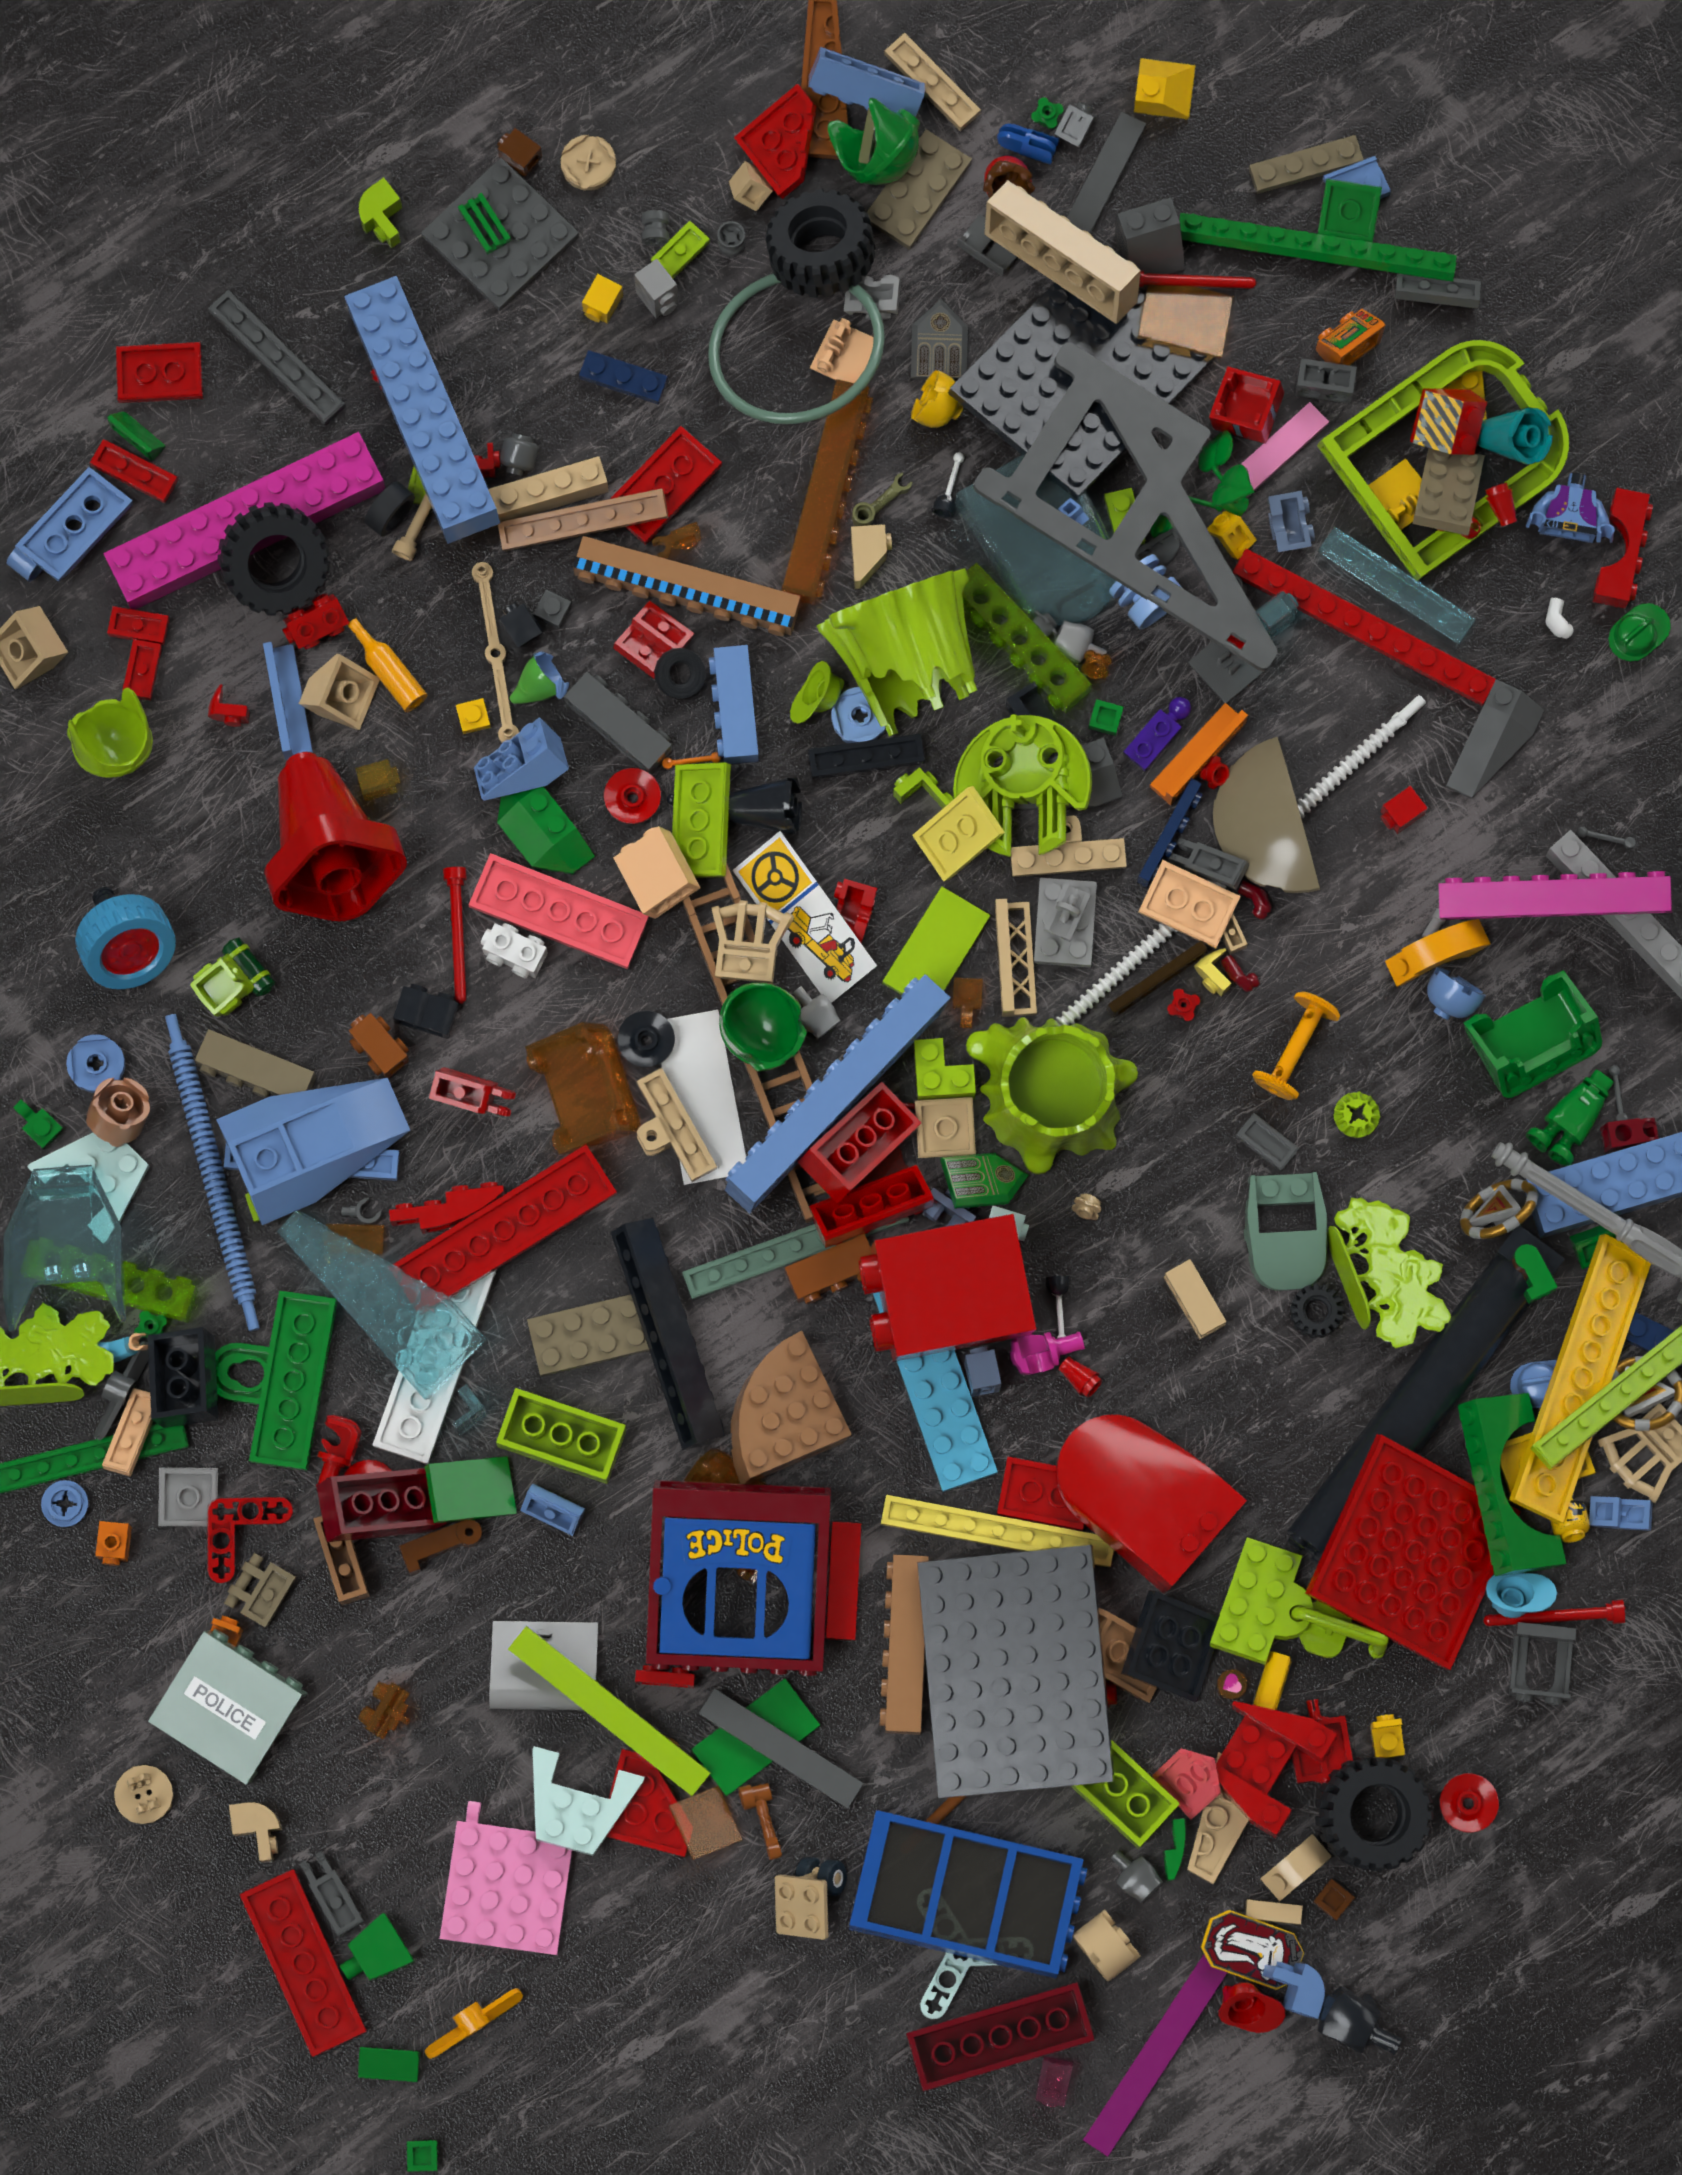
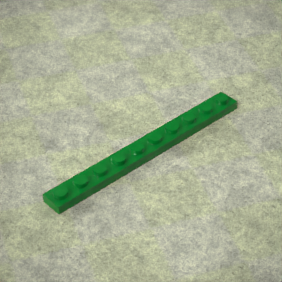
M1180 213L1181 237L1185 241L1451 282L1454 279L1457 255L1257 225L1248 222L1231 221L1223 218Z

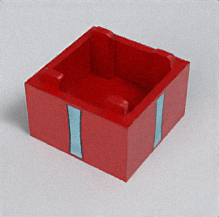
M1227 367L1209 415L1213 429L1221 432L1228 430L1232 435L1266 444L1285 394L1281 381Z

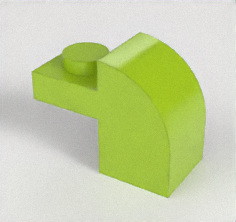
M384 177L369 187L362 195L359 202V215L362 227L366 233L373 229L381 243L386 241L393 248L401 241L399 232L388 218L402 209L399 196Z

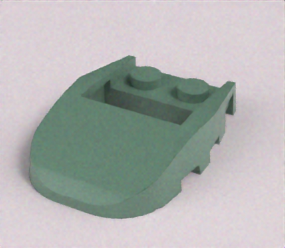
M1317 1172L1267 1176L1250 1175L1248 1178L1249 1193L1245 1208L1244 1241L1247 1243L1248 1259L1255 1279L1262 1286L1276 1291L1302 1290L1307 1285L1312 1286L1316 1284L1323 1276L1326 1268L1328 1244L1327 1212ZM1315 1204L1316 1230L1259 1233L1257 1206Z

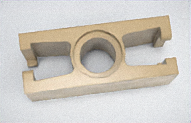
M1191 1259L1165 1273L1164 1280L1199 1340L1225 1326L1227 1321Z

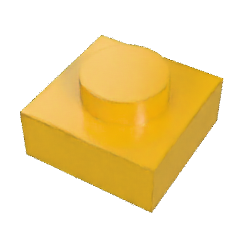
M483 698L456 705L463 734L491 728Z

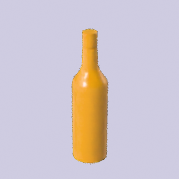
M356 618L350 621L348 627L363 645L366 663L403 710L409 712L419 706L428 695L389 645L373 639Z

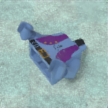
M1570 473L1567 486L1557 485L1554 491L1546 492L1534 505L1526 524L1527 528H1529L1530 524L1537 525L1540 534L1593 543L1596 532V542L1600 543L1601 537H1607L1610 539V543H1612L1615 530L1610 525L1609 517L1602 501L1596 499V492L1584 489L1586 476L1580 473Z

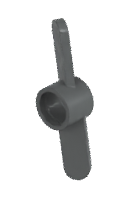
M142 1341L140 1346L148 1345V1342ZM148 1349L140 1350L134 1354L123 1374L114 1371L109 1377L102 1397L111 1402L94 1433V1437L98 1440H102L106 1436L121 1406L124 1407L127 1404L131 1392L135 1388L136 1382L149 1360Z

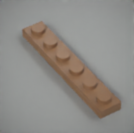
M657 489L501 521L498 524L502 550L509 551L669 518L664 490Z

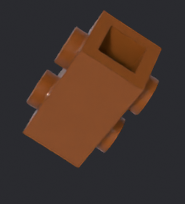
M372 1013L366 1017L361 1015L351 1023L350 1026L352 1028L349 1030L352 1039L349 1043L359 1055L364 1052L368 1056L370 1061L367 1064L377 1076L382 1073L385 1078H390L409 1062L406 1055L409 1051L399 1038L394 1040L388 1034L391 1028L381 1016L376 1019Z

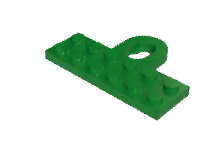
M279 1291L269 1347L231 1343L215 1352L217 1394L228 1401L259 1405L249 1462L308 1471L338 1302L336 1298ZM247 1360L260 1363L264 1369L262 1382L252 1388L242 1386L237 1380L229 1377L228 1370L231 1365L242 1364Z

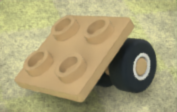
M805 1857L798 1863L795 1876L781 1874L775 1876L776 1931L778 1934L821 1940L828 1938L827 1895H839L843 1891L847 1880L846 1868L841 1861L826 1860L819 1867L820 1860L818 1858Z

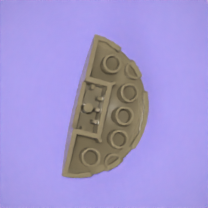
M1275 737L1249 749L1229 768V777L1219 787L1214 801L1213 823L1216 838L1222 852L1247 861L1249 867L1245 877L1262 887L1269 885L1281 888L1286 893L1320 890L1311 852L1278 737Z

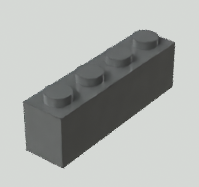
M586 672L565 694V704L640 769L652 774L660 766L664 758H667L672 753L671 738L661 729H658L656 732L648 725L650 720L640 711L634 713L628 707L629 702L621 694H612L607 689L608 684L600 676L595 674L593 677Z

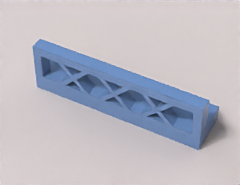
M272 642L263 643L284 758L288 760L291 756L300 752L313 753L305 707L299 704L302 697V689L294 646L291 644L273 648Z

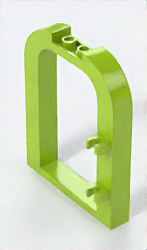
M1472 340L1449 348L1317 444L1319 450L1416 582L1499 523L1485 497L1475 503L1472 516L1481 525V531L1477 537L1466 539L1458 533L1438 530L1413 548L1348 457L1417 409L1423 388L1445 389L1469 372L1485 371L1494 375L1502 382L1521 409L1538 408L1545 412L1551 422L1548 430L1549 435H1552V444L1545 458L1540 462L1529 464L1506 481L1508 487L1512 488L1515 510L1542 492L1556 479L1565 465L1569 451L1567 426L1558 409L1548 415L1546 404L1540 397L1536 398L1530 390L1531 385L1528 379L1523 374H1518L1517 371L1525 363L1513 351L1498 343Z

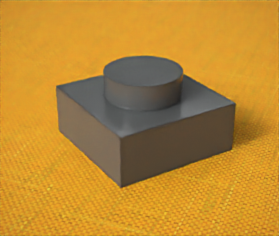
M546 590L533 615L535 618L559 629L572 603Z

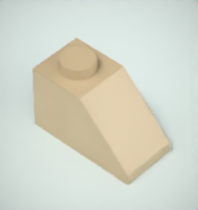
M885 525L851 527L855 589H861L887 560V551L892 550L891 533L886 534Z

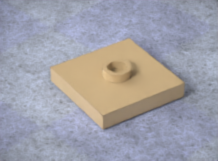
M973 1097L915 1100V1116L921 1122L916 1128L918 1158L976 1154Z

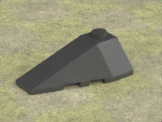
M1496 679L1446 787L1472 799L1495 773L1514 756L1524 743L1533 736L1544 709L1523 691Z
M1104 738L1082 745L1088 757L1092 773V791L1087 808L1098 807L1122 798L1115 766ZM1058 756L1048 760L1049 764L1054 763ZM1014 802L1013 810H1039V807H1036V803L1018 804Z

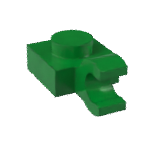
M22 1099L13 1107L28 1122L22 1128L23 1131L43 1150L64 1130L43 1108L36 1114Z

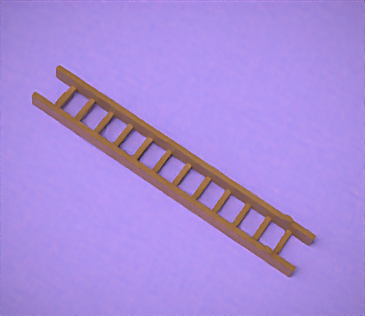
M727 862L726 877H723L727 888L692 901L689 896L682 900L722 1006L728 997L724 987L741 980L715 977L716 965L714 961L717 960L718 950L710 952L704 935L716 931L717 928L715 922L701 927L695 908L728 896L731 897L733 904L739 903L741 898ZM737 915L723 919L724 927L735 924L737 922ZM746 917L744 933L747 940L743 942L754 943L755 935L749 919ZM800 1051L793 1057L797 1071L762 1084L757 1071L750 1064L744 1062L769 1129L776 1123L775 1117L786 1114L796 1101L771 1110L765 1091L800 1078L805 1091L812 1085ZM797 1164L787 1176L804 1220L808 1223L813 1221V1217L805 1197L812 1194L816 1197L826 1192L818 1183L802 1189L795 1170L802 1167Z

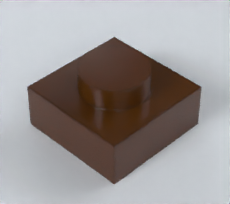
M1330 1879L1313 1903L1336 1921L1355 1897L1333 1879Z

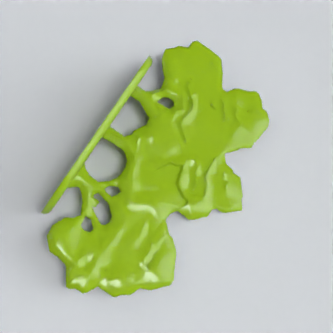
M1361 1197L1351 1198L1349 1208L1338 1211L1334 1218L1336 1225L1341 1230L1347 1231L1350 1234L1348 1244L1345 1245L1340 1231L1335 1226H1329L1328 1244L1335 1267L1361 1328L1366 1330L1370 1326V1309H1373L1380 1314V1321L1376 1328L1377 1337L1391 1342L1394 1348L1412 1344L1416 1336L1417 1327L1420 1325L1424 1329L1441 1332L1445 1324L1449 1323L1451 1314L1443 1299L1427 1292V1288L1434 1282L1439 1281L1443 1264L1432 1259L1426 1260L1422 1254L1415 1250L1403 1252L1399 1248L1401 1240L1409 1232L1410 1217L1408 1214L1399 1209H1392L1388 1204L1382 1203L1379 1200L1368 1203ZM1357 1227L1358 1231L1352 1234L1351 1229ZM1361 1233H1365L1367 1235L1365 1243L1356 1247L1355 1244H1358V1241L1355 1239ZM1366 1248L1369 1252L1366 1254L1360 1252V1250ZM1357 1253L1362 1255L1368 1262L1369 1270L1364 1274L1357 1275L1350 1254ZM1361 1281H1366L1376 1291V1296L1369 1302ZM1388 1304L1390 1307L1384 1310L1379 1305Z
M42 1303L34 1312V1317L25 1320L19 1326V1336L10 1339L0 1326V1406L78 1400L84 1396V1392L80 1387L67 1383L72 1377H79L88 1385L96 1386L103 1380L106 1374H111L114 1366L113 1353L98 1346V1341L104 1338L107 1330L110 1328V1324L104 1319V1315L100 1311L78 1314L74 1320L63 1326L58 1317L59 1312L51 1306ZM70 1365L71 1372L65 1374L66 1366ZM8 1368V1374L3 1376L2 1371ZM14 1373H25L28 1376V1385L5 1386V1380ZM48 1374H54L58 1382L35 1384L39 1378H43Z

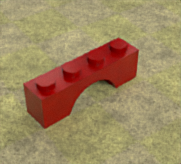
M1616 488L1612 498L1609 521L1621 533L1624 539L1625 554L1617 563L1601 567L1597 575L1592 602L1626 609L1629 600L1634 601L1637 591V584L1633 583L1634 574L1640 573L1643 560L1642 557H1638L1639 548L1645 547L1648 531L1643 530L1645 520L1650 521L1653 504H1648L1650 494Z

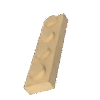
M906 33L884 51V55L906 77L925 83V96L959 131H962L981 114V109Z

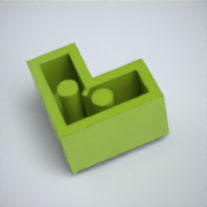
M943 1038L914 1040L917 1100L973 1097L975 1099L974 1064L945 1066Z

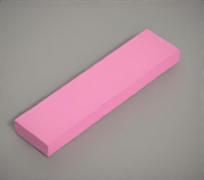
M1311 402L1271 436L1266 444L1261 445L1241 463L1249 472L1250 482L1254 491L1329 425V421Z

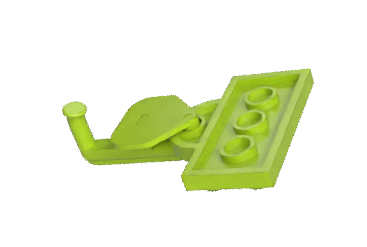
M1247 1537L1210 1641V1647L1265 1665L1274 1639L1289 1640L1299 1637L1307 1652L1324 1658H1333L1341 1652L1347 1636L1370 1644L1368 1650L1373 1658L1383 1657L1389 1640L1386 1635L1352 1623L1351 1618L1320 1601L1312 1603L1311 1597L1305 1594L1306 1590L1294 1583L1302 1560L1301 1555Z

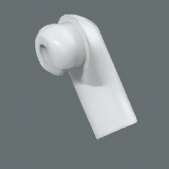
M1551 598L1546 616V625L1555 636L1567 639L1573 634V626L1568 624L1561 615L1564 601L1559 598Z

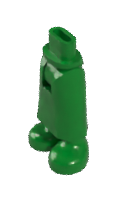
M1595 1070L1589 1078L1585 1077L1583 1082L1564 1096L1544 1117V1120L1548 1123L1544 1129L1537 1127L1529 1129L1526 1133L1527 1139L1538 1150L1545 1153L1556 1135L1563 1130L1562 1138L1549 1150L1548 1156L1562 1166L1571 1165L1574 1162V1155L1570 1151L1572 1145L1575 1143L1581 1146L1597 1120L1605 1099L1609 1096L1608 1090L1614 1082L1599 1070Z

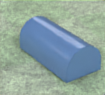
M532 1484L527 1491L520 1511L573 1536L582 1520L585 1508Z

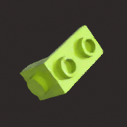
M920 767L911 775L907 773L902 775L894 783L896 787L894 788L893 796L900 804L922 786L942 809L954 800L948 792L943 794L937 787L938 781L929 771L924 773Z

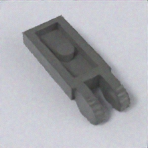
M1181 838L1178 840L1177 846L1191 853L1189 859L1178 854H1171L1168 858L1176 866L1237 890L1249 867L1247 861L1202 843L1197 842L1196 844Z
M320 1851L316 1856L326 1875L316 1879L311 1865L306 1860L301 1862L300 1865L310 1882L309 1886L339 1937L363 1923L364 1920L337 1872L332 1870L325 1855Z

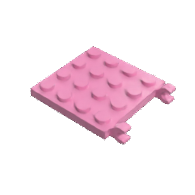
M468 1801L466 1822L457 1821L440 1939L557 1955L572 1850L537 1841L535 1831L478 1824L481 1803Z

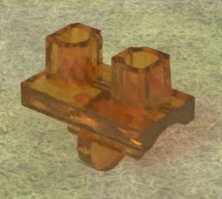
M378 1682L372 1696L381 1702L376 1710L367 1706L363 1708L358 1719L366 1726L365 1729L384 1739L388 1730L395 1731L399 1722L405 1725L409 1724L410 1719L403 1716L409 1707L404 1703L409 1693L392 1682L390 1685Z

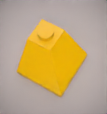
M1141 58L1134 113L1189 119L1196 65Z

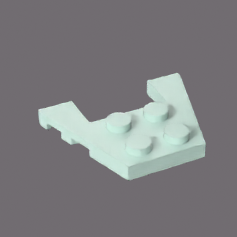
M91 1133L30 1163L27 1167L48 1186L67 1166H70L108 1204L87 1226L107 1246L111 1242L118 1224L121 1223L131 1199L134 1198L150 1166L127 1143L121 1147H114L109 1142Z
M534 1746L533 1774L536 1840L594 1856L622 1812L631 1802L635 1793L644 1783L645 1778L619 1770L611 1799L552 1783L560 1754Z

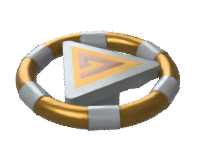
M1522 1179L1505 1180L1488 1186L1475 1195L1463 1209L1460 1218L1461 1229L1466 1235L1476 1239L1493 1238L1512 1231L1520 1226L1536 1208L1539 1196L1536 1187ZM1508 1190L1525 1191L1527 1193L1526 1202L1522 1209ZM1483 1202H1485V1203L1478 1209V1211L1473 1215V1213L1475 1212V1210H1476ZM1491 1222L1495 1224L1494 1227L1481 1228L1488 1225Z
M1643 1356L1630 1357L1618 1362L1611 1382ZM1674 1370L1666 1376L1674 1389L1659 1382L1625 1409V1415L1621 1413L1613 1421L1635 1431L1659 1429L1673 1421L1682 1409V1379L1677 1371ZM1674 1397V1401L1667 1411L1655 1419L1630 1418L1638 1413H1648L1652 1410L1653 1406Z

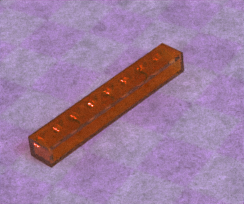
M837 379L831 401L845 393L854 383ZM868 386L849 404L828 415L826 418L782 586V591L800 596V600L803 603L815 605L816 598H822L826 583V581L821 580L823 571H829L832 561V555L828 554L830 544L836 545L839 528H835L837 518L842 519L846 502L842 501L844 491L849 492L853 476L849 475L851 465H857L860 450L855 449L858 439L863 440L867 423H862L865 413L870 414L873 397L869 396Z

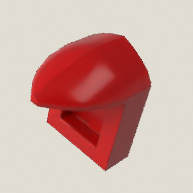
M220 684L211 698L208 717L216 721H223L227 726L239 727L241 723L249 724L250 712L247 705L222 703L223 684Z

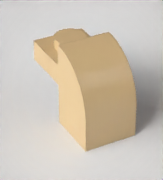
M249 1802L229 1805L232 1834L235 1837L256 1834L259 1861L262 1863L274 1861L273 1854H278V1844L276 1836H271V1832L282 1830L278 1817L269 1808L259 1803Z
M1312 1834L1260 1879L1275 1897L1281 1901L1332 1856Z

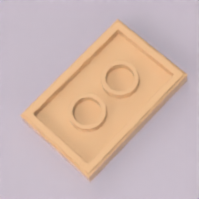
M1162 860L1138 913L1216 949L1241 896Z

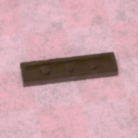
M1199 941L1107 1005L1106 1011L1111 1018L1117 1017L1203 958L1206 954V946L1202 941Z

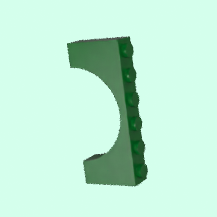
M1529 1393L1478 1398L1458 1405L1495 1577L1548 1570L1566 1564L1560 1535L1543 1534L1525 1524L1511 1508L1501 1483L1500 1461L1506 1441L1520 1426L1535 1422Z

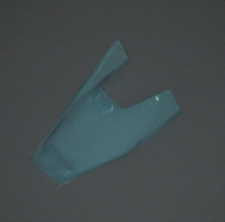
M92 1165L33 1169L4 1233L3 1302L8 1330H15L35 1287L98 1281L103 1285L120 1322H126L122 1229Z

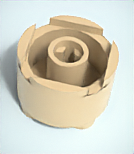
M1104 1909L1077 1930L1072 1937L1099 1973L1109 1982L1141 1956L1134 1946L1129 1943L1130 1940L1122 1929L1114 1925L1115 1922Z

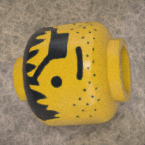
M1571 1498L1563 1523L1557 1524L1550 1520L1554 1535H1560L1563 1542L1566 1543L1583 1539L1585 1533L1590 1528L1584 1503L1575 1501L1573 1498Z

